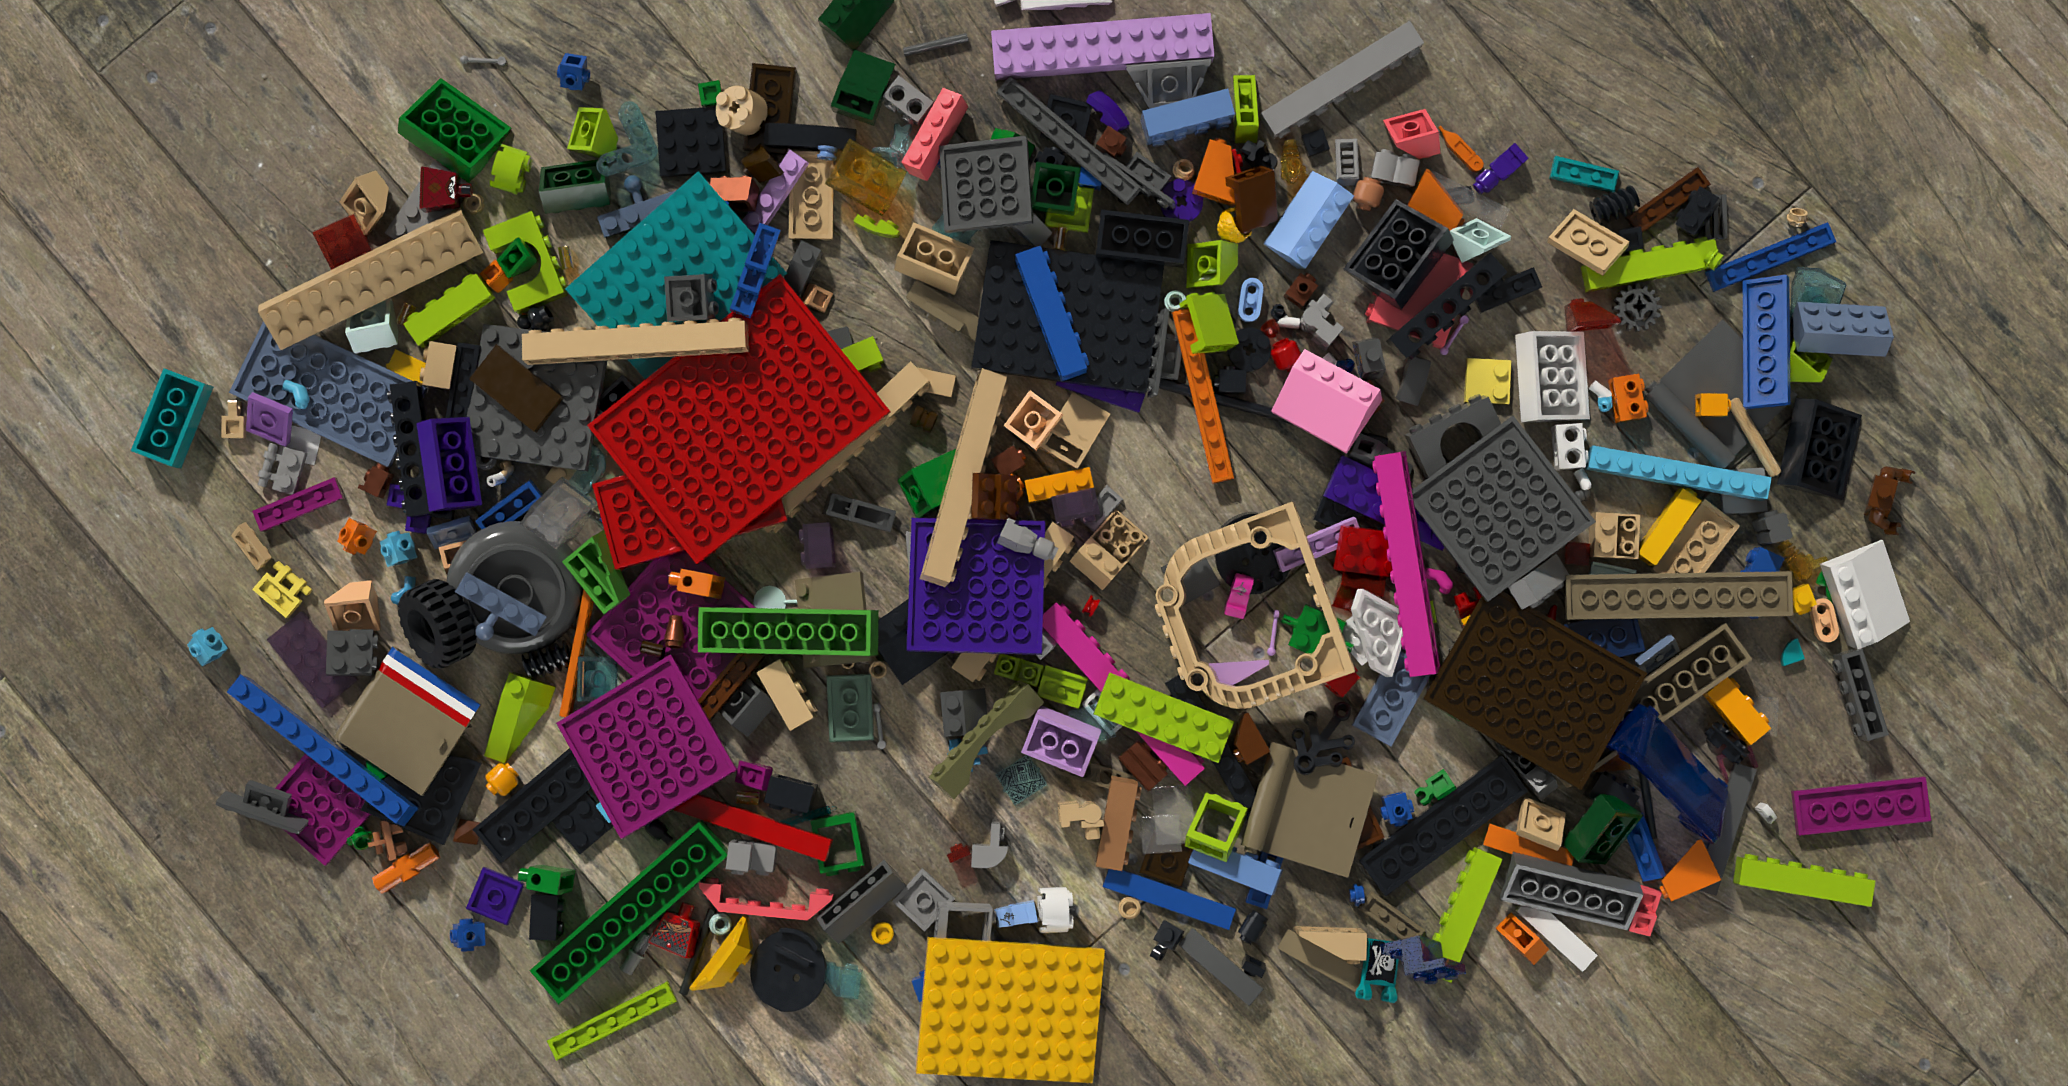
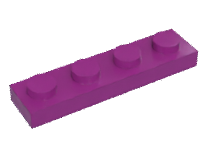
M333 477L252 512L260 531L264 532L345 497L337 478Z

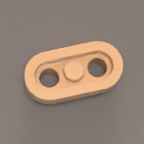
M1816 599L1817 605L1810 607L1812 610L1810 611L1814 634L1821 642H1832L1839 635L1834 606L1828 599ZM1818 606L1823 607L1821 614L1817 611ZM1824 627L1828 629L1827 635H1824L1822 632Z

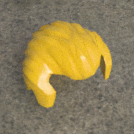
M1228 208L1220 214L1219 223L1217 224L1218 235L1230 242H1243L1252 234V231L1241 234L1234 222L1236 217L1230 214V212L1236 211V208Z

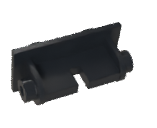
M1718 721L1712 725L1715 730L1710 727L1704 733L1708 736L1706 739L1717 749L1725 744L1727 747L1722 753L1732 763L1735 762L1738 765L1744 759L1741 755L1746 757L1750 753L1748 745L1743 740L1736 739L1726 724H1720Z

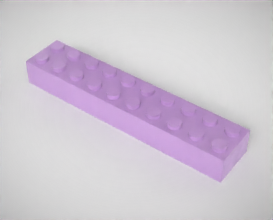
M1211 13L991 31L995 80H1006L1010 76L1014 79L1127 70V64L1210 58L1211 63H1213L1214 59Z

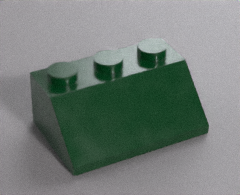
M832 0L818 18L820 27L854 52L895 1Z
M597 159L541 167L539 195L545 214L610 205L611 188L607 160Z
M1600 794L1593 800L1592 806L1581 816L1576 827L1568 833L1563 845L1578 862L1606 865L1644 815L1615 796Z

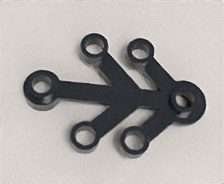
M1338 702L1335 704L1333 717L1320 735L1317 726V713L1314 711L1305 713L1304 722L1309 728L1312 747L1308 752L1306 751L1304 743L1305 731L1302 728H1295L1292 732V740L1296 742L1298 756L1294 759V769L1297 773L1309 775L1315 770V767L1325 765L1339 767L1342 764L1343 757L1338 752H1333L1330 756L1325 757L1316 756L1320 751L1342 747L1346 750H1351L1354 747L1355 739L1351 735L1328 740L1340 722L1349 719L1351 707L1348 703ZM1343 710L1346 714L1340 716L1338 711ZM1312 715L1315 720L1309 721L1307 717ZM1299 732L1303 736L1296 738L1294 734ZM1347 739L1351 740L1352 744L1346 745L1344 741ZM1338 757L1340 761L1335 763L1332 761V758ZM1307 762L1309 766L1307 768H1303L1301 766V763Z

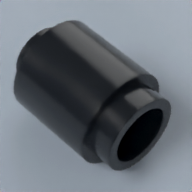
M1255 910L1251 914L1248 913L1238 930L1241 934L1239 938L1250 945L1252 942L1257 943L1267 927L1266 922L1268 918Z

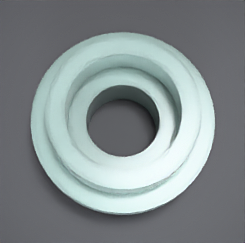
M1175 290L1166 295L1164 304L1170 312L1184 309L1180 308L1179 305L1174 306L1171 303L1173 298H1177L1179 303L1186 300L1182 292Z
M724 913L713 915L709 921L710 930L719 936L727 934L732 926L730 917ZM723 920L724 925L718 928L716 926L717 921Z

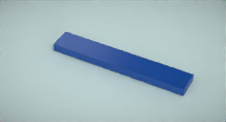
M1827 222L1720 265L1715 270H1708L1705 274L1712 291L1715 292L1834 244L1836 239Z
M1108 869L1103 883L1104 888L1227 930L1230 929L1236 911L1234 907L1125 870Z

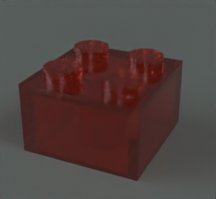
M355 212L312 232L331 270L374 250Z

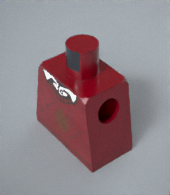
M421 167L419 208L424 213L460 208V197L473 196L472 184H461V177L457 173Z

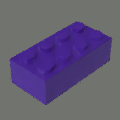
M470 417L429 419L417 423L429 512L468 509L482 505Z

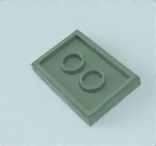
M871 674L826 676L829 742L874 740Z

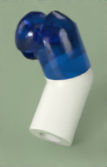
M1330 353L1322 358L1349 373L1355 367L1354 361L1350 358L1337 361Z

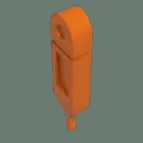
M1441 125L1438 127L1443 134L1447 147L1472 172H1479L1484 166L1483 160L1476 155L1459 135L1445 130Z

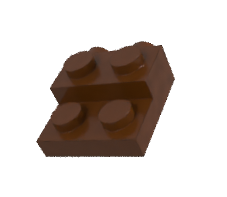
M973 473L971 518L1007 520L1010 518L1016 520V516L1019 513V505L1016 503L1017 493L1020 490L1017 476Z

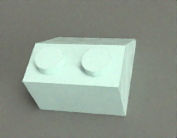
M391 298L347 318L345 333L354 353L369 352L373 349L388 348L398 344L399 331Z

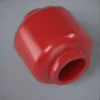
M1284 338L1272 345L1273 349L1270 353L1278 370L1290 372L1302 353L1296 341Z

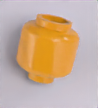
M499 763L485 775V779L488 782L485 787L493 795L498 793L501 796H506L518 785L517 777L519 775L508 763L505 765Z

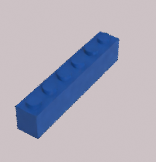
M1040 245L1016 254L1015 262L1061 382L1086 373L1089 361L1086 353H1081L1079 347L1081 340L1078 332H1073L1071 325L1074 322L1071 313H1066L1063 306L1066 304L1065 297L1062 291L1058 292L1057 276L1054 271L1051 272L1049 269L1050 258L1047 251L1043 252Z

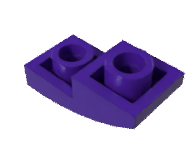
M1101 90L1089 94L1086 103L1090 104L1095 111L1103 113L1100 121L1106 124L1107 127L1110 126L1117 132L1129 127L1130 123L1127 117L1108 95Z

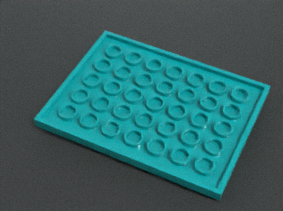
M698 171L568 285L565 290L597 326H607L609 329L617 328L618 325L639 327L643 323L662 326L663 322H667L664 277L713 274V278L717 281L714 301H717L719 306L715 319L721 321L731 313L730 306L755 235ZM773 256L762 288L779 274L782 277L787 274ZM688 320L697 321V323H706V320ZM669 321V322H674L675 325H680V324H684L685 321ZM675 356L627 360L644 379H647Z

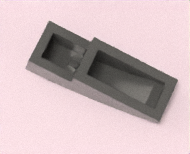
M828 493L822 514L891 532L896 511L834 493Z

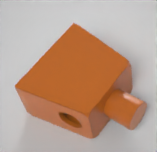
M681 569L680 573L671 572L668 579L669 585L677 586V591L717 599L722 597L725 577Z

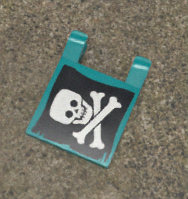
M1367 938L1366 961L1363 960L1361 982L1356 989V998L1370 1000L1372 998L1370 984L1385 986L1381 993L1382 1001H1389L1390 1003L1397 1001L1398 996L1395 985L1401 942Z

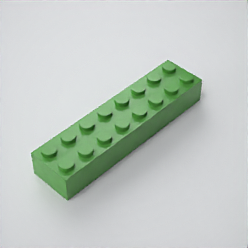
M699 607L698 652L878 655L879 610Z

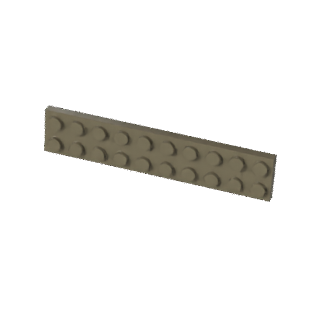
M1792 571L1565 575L1566 620L1793 616Z

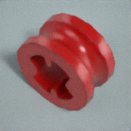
M1091 595L1082 612H1088L1089 616L1092 617L1100 599L1095 600Z

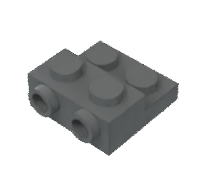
M713 274L664 277L667 322L715 319L719 306L717 301H714L717 281L713 278Z
M373 629L327 630L326 676H372V671L377 670V657H373V648H378V635H374Z

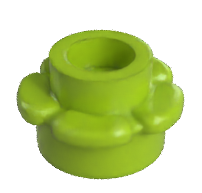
M1719 249L1715 252L1710 251L1705 257L1704 262L1707 269L1715 270L1720 264L1724 255L1719 253Z

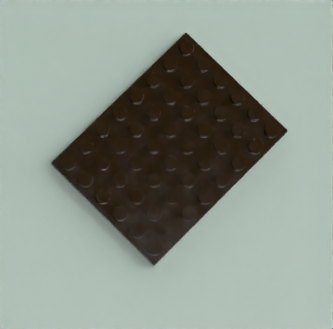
M1502 591L1488 602L1482 596L1480 597L1422 700L1575 788L1582 790L1647 673L1534 608L1528 606L1521 609L1513 596Z

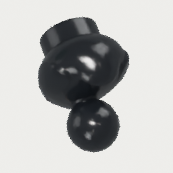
M544 305L540 308L534 306L528 310V315L522 313L518 317L517 325L521 329H529L531 327V330L545 332L549 327V323L554 321V317L547 306Z

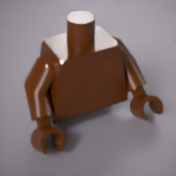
M1886 466L1881 468L1879 475L1874 474L1864 515L1868 516L1872 524L1883 529L1886 535H1899L1897 527H1901V523L1890 522L1887 517L1892 508L1898 481L1912 484L1913 481H1910V476L1912 473L1915 474V471Z

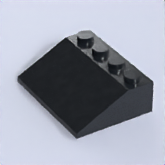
M1396 199L1343 270L1380 298L1402 310L1454 239L1447 227Z
M1796 398L1781 463V473H1779L1777 484L1798 491L1844 500L1862 415L1817 399Z
M909 599L878 620V652L901 685H904L949 653L907 651Z

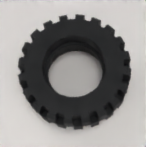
M439 579L429 580L404 592L398 603L400 608L398 616L400 617V625L404 630L403 634L408 639L411 649H414L417 657L421 658L422 662L432 668L442 669L470 656L476 647L477 636L475 635L476 626L473 623L474 619L468 610L467 603H464L463 597L455 592L456 589L453 586Z

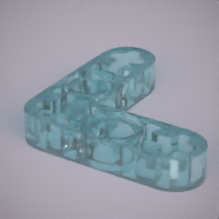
M626 101L618 110L619 119L631 145L601 155L596 166L602 175L610 176L648 164L657 156V146L638 105L634 102ZM625 110L633 111L632 116L625 114ZM635 127L640 128L643 131V136L636 137L632 129ZM644 149H646L647 151L650 150L651 154L648 155L647 153H643L642 151ZM622 154H630L633 158V162H624L622 159ZM615 159H616V161H617L616 163H613V164H612V166L610 167V169H609L608 166H604V165H603V163L605 162V160H606L607 163H612V162L615 161Z

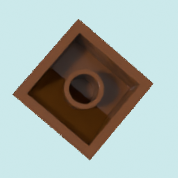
M1245 711L1240 713L1232 742L1235 748L1232 749V752L1237 761H1243V763L1248 765L1269 753L1270 750L1249 713Z

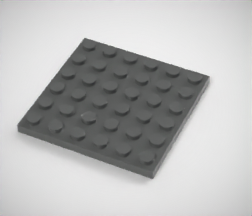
M483 324L477 368L497 344L560 394L563 400L538 432L535 433L474 383L467 417H470L475 456L588 472L594 434L587 425L598 417V407H600V397L608 360L527 365L522 360V334H528L530 330Z
M1514 416L1503 422L1412 490L1416 511L1486 602L1490 601L1596 522Z

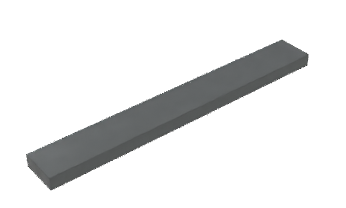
M1010 76L997 90L996 94L1127 206L1142 190L1141 186Z

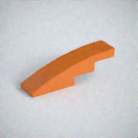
M1489 824L1483 843L1485 846L1509 854L1516 852L1572 866L1574 857L1566 848L1560 847L1556 851L1518 836L1515 831Z

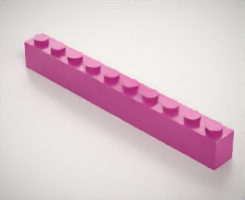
M1406 451L1374 456L1373 470L1377 474L1379 482L1376 483V490L1378 496H1381L1382 501L1380 514L1385 519L1386 525L1383 528L1385 540H1388L1389 544L1387 558L1392 563L1393 569L1390 572V577L1396 588L1394 602L1396 606H1399L1400 614L1397 616L1399 627L1403 631L1401 645L1403 650H1406L1407 656L1404 661L1405 669L1407 672L1409 671L1410 677L1437 674L1440 669V661Z
M1056 602L1043 614V628L1100 692H1102L1109 672L1130 680V677L1122 669L1118 672L1113 666L1115 661L1107 652L1104 655L1098 649L1101 645L1093 636L1088 638L1083 631L1086 628L1077 619L1074 622L1068 616L1071 611L1063 603L1058 605ZM1137 732L1184 786L1205 769L1202 765L1204 760L1199 755Z

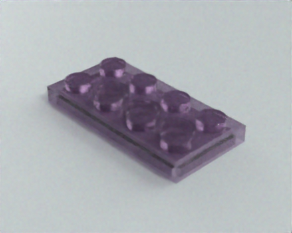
M303 611L267 639L321 708H325L359 680L356 676H326L327 640Z

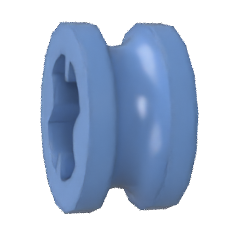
M826 145L818 146V150H820V153L817 154L818 159L827 161L837 160L835 153L838 152V148Z

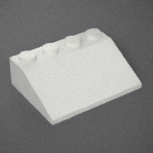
M1531 331L1515 335L1521 422L1590 419L1584 332Z
M1883 540L1820 564L1848 646L1855 649L1864 648L1879 642L1910 622Z

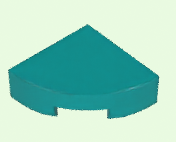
M1794 638L1786 644L1781 655L1782 666L1805 659L1798 638Z

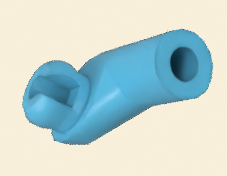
M285 380L282 389L293 393L296 407L299 409L307 408L310 397L306 387Z

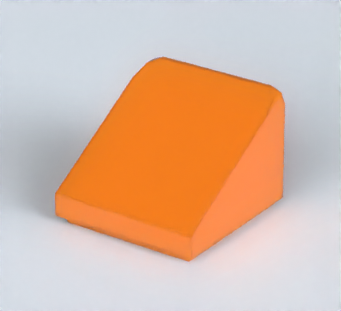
M496 259L479 274L496 293H500L513 280V277L507 278Z

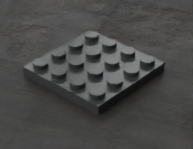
M1027 136L939 146L944 231L946 233L1033 224Z

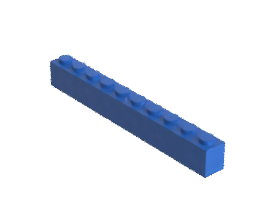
M240 674L228 689L227 693L395 824L405 826L417 811L418 807L251 678Z

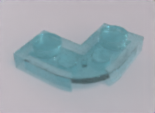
M592 445L588 472L576 471L568 481L584 496L590 494L593 490L592 484L600 481L606 469L605 457L596 445Z

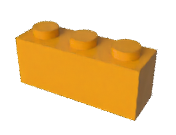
M1090 467L1024 480L1029 504L1094 490Z
M1727 677L1704 693L1703 696L1739 739L1743 740L1747 745H1752L1771 729L1768 725L1769 720L1762 712L1758 713L1753 707L1755 704L1749 696H1744L1740 692V685L1732 677L1730 679Z

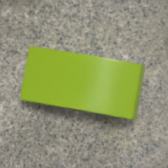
M857 214L853 220L854 225L871 234L886 238H899L900 232L897 230L899 226L890 220L885 222L881 219L877 226L874 225L875 221L867 215L862 217Z
M999 654L994 674L1039 687L1045 666L1006 654Z

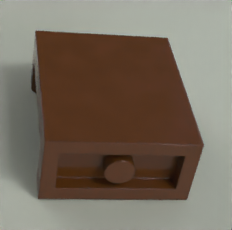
M1260 165L1225 177L1226 186L1234 189L1236 221L1234 222L1240 233H1250L1252 229L1267 227L1269 223L1278 220L1274 170Z

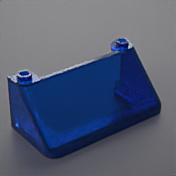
M1638 704L1616 728L1606 747L1611 751L1615 750L1621 760L1637 768L1681 813L1677 818L1687 830L1715 845L1721 838L1729 795L1727 791L1728 785L1720 778L1716 779L1658 718L1660 715L1658 711L1650 705L1645 707Z

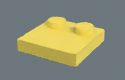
M1467 358L1464 403H1468L1470 397L1480 394L1481 396H1488L1492 404L1509 405L1511 360Z

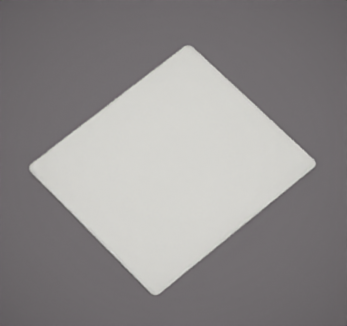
M292 425L291 441L286 447L308 453L305 463L315 465L321 435L306 428ZM282 445L279 446V455H282L284 446Z

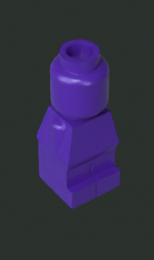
M1514 143L1490 163L1489 169L1484 170L1475 178L1473 188L1480 195L1484 192L1489 193L1498 185L1500 180H1506L1529 158Z

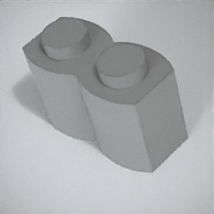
M1382 149L1381 152H1376L1370 178L1376 179L1383 184L1413 189L1420 161L1410 154H1403L1401 157L1394 155V152L1391 150Z

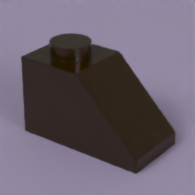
M761 143L741 160L745 166L743 169L744 173L749 177L755 178L759 183L781 176L784 173L776 160Z

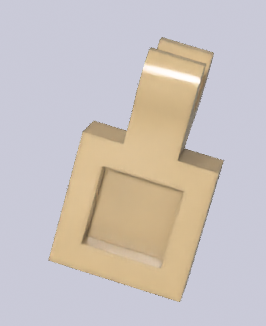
M228 400V416H222L221 438H246V416H240L242 401Z

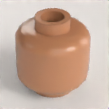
M1364 177V180L1357 182L1353 193V201L1358 204V209L1370 211L1371 208H1378L1380 206L1384 193V188L1380 185V181Z

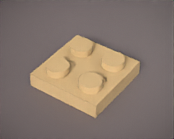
M1524 797L1521 801L1516 835L1558 851L1562 844L1566 813Z

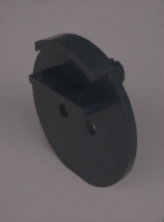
M1245 512L1238 514L1226 521L1220 528L1259 513ZM1259 531L1255 535V540L1258 544L1265 543L1267 535L1265 532ZM1273 542L1267 547V555H1263V549L1255 548L1251 543L1243 544L1215 555L1216 568L1222 579L1230 587L1236 573L1254 577L1250 594H1262L1285 581L1291 570L1280 571L1273 550L1282 547V545ZM1245 558L1249 560L1247 565L1242 564V560Z
M780 928L779 932L763 940L753 955L750 967L751 983L756 995L763 1003L781 1012L802 1010L812 1004L820 995L827 975L826 960L821 944L811 934L794 928ZM776 965L781 967L779 972L775 970ZM796 974H798L800 977L799 981L797 982L794 980V976Z

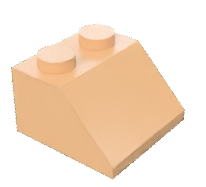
M1030 390L1004 426L1035 450H1038L1063 414Z

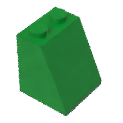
M956 449L912 468L897 480L916 518H921L940 508Z

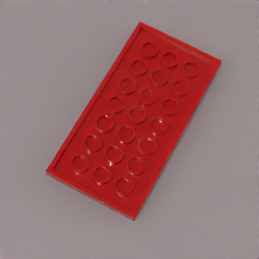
M626 474L592 484L615 569L626 568L685 551ZM782 499L735 536L788 521Z

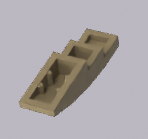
M1290 929L1286 931L1278 946L1279 950L1356 992L1361 982L1362 969L1353 964H1348L1347 961L1302 938Z

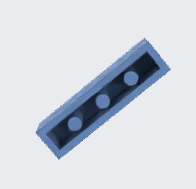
M1235 846L1227 862L1196 850L1192 851L1189 864L1269 895L1275 894L1283 869L1278 868L1279 863L1268 859L1266 863L1257 860L1258 855L1247 851L1245 855L1236 852L1237 847Z

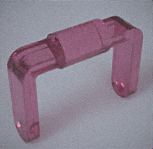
M1748 746L1750 751L1748 755L1754 769L1758 768L1753 750ZM1722 753L1717 755L1716 761L1723 779L1726 780L1728 775L1722 759L1727 757Z

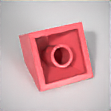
M1426 109L1383 120V124L1393 142L1401 150L1418 159L1430 158L1433 155L1441 154L1439 131Z

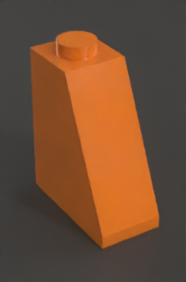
M1218 138L1209 140L1192 194L1234 207V189L1226 186L1225 177L1234 175L1231 146L1227 145L1226 141Z
M1426 168L1407 205L1447 227L1449 231L1462 226L1465 221L1462 218L1463 211L1434 174Z
M1702 839L1697 840L1661 880L1663 885L1659 886L1664 898H1670L1672 902L1721 881Z

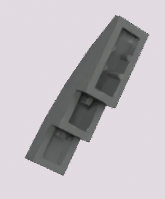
M1194 928L1179 943L1181 948L1248 1006L1264 990Z

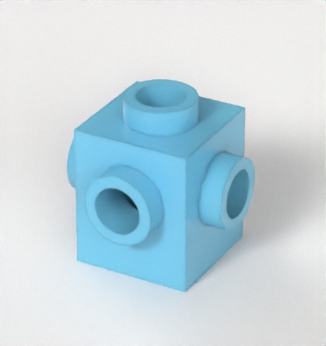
M395 531L387 534V538L380 541L381 553L385 558L387 567L404 564L417 558L415 544L409 532L400 534V531Z
M213 627L207 630L202 628L191 635L193 638L187 644L191 655L196 657L201 666L220 658L228 649L223 642L222 636Z

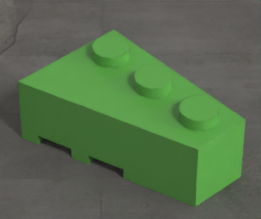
M604 530L592 536L562 561L603 614L615 608L630 595L621 570L614 568Z

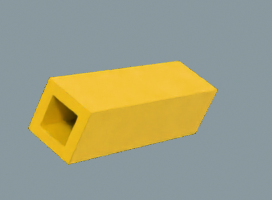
M1689 488L1677 489L1639 543L1638 558L1650 567L1658 564L1700 504L1701 500L1697 498L1696 492Z

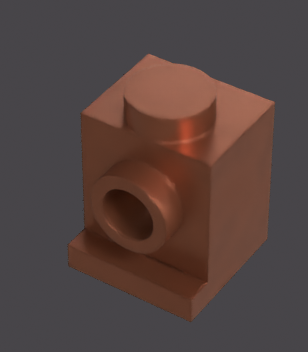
M1300 273L1283 297L1301 309L1318 287L1315 283L1317 281L1316 278L1309 273H1305V275ZM1304 284L1307 290L1302 292L1299 289V285Z
M377 463L376 466L368 469L364 476L365 483L364 485L359 484L358 489L384 499L394 474L388 472L389 467Z

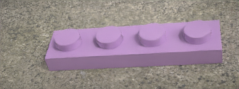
M792 150L788 151L779 165L784 173L768 181L758 196L756 210L748 212L743 219L744 224L754 233H756L759 223L769 225L809 165V162Z
M1353 516L1308 535L1307 539L1314 558L1336 550L1341 525L1359 527L1357 519ZM1282 546L1273 550L1282 572L1305 563L1300 548L1290 550Z

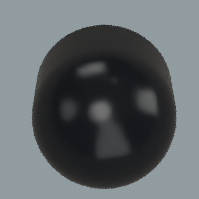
M655 819L645 825L646 832L654 840L659 841L661 839L667 845L673 840V837L667 833V826L659 819Z

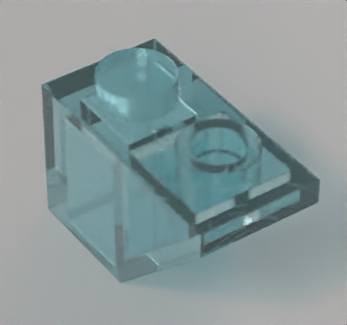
M826 961L827 975L825 983L836 997L858 999L863 969H858V965L845 964V967L836 966L835 962Z

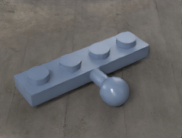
M635 175L628 176L624 181V187L632 194L635 204L597 216L604 238L633 229L675 191L643 201L640 193L642 186L640 178Z
M468 572L465 573L455 590L459 595L491 612L487 620L476 627V636L480 640L492 638L494 634L493 626L498 617L507 620L536 636L547 617Z

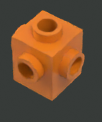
M348 518L345 526L340 530L337 542L344 546L343 550L355 555L358 552L365 555L372 546L373 538L377 531L366 524Z

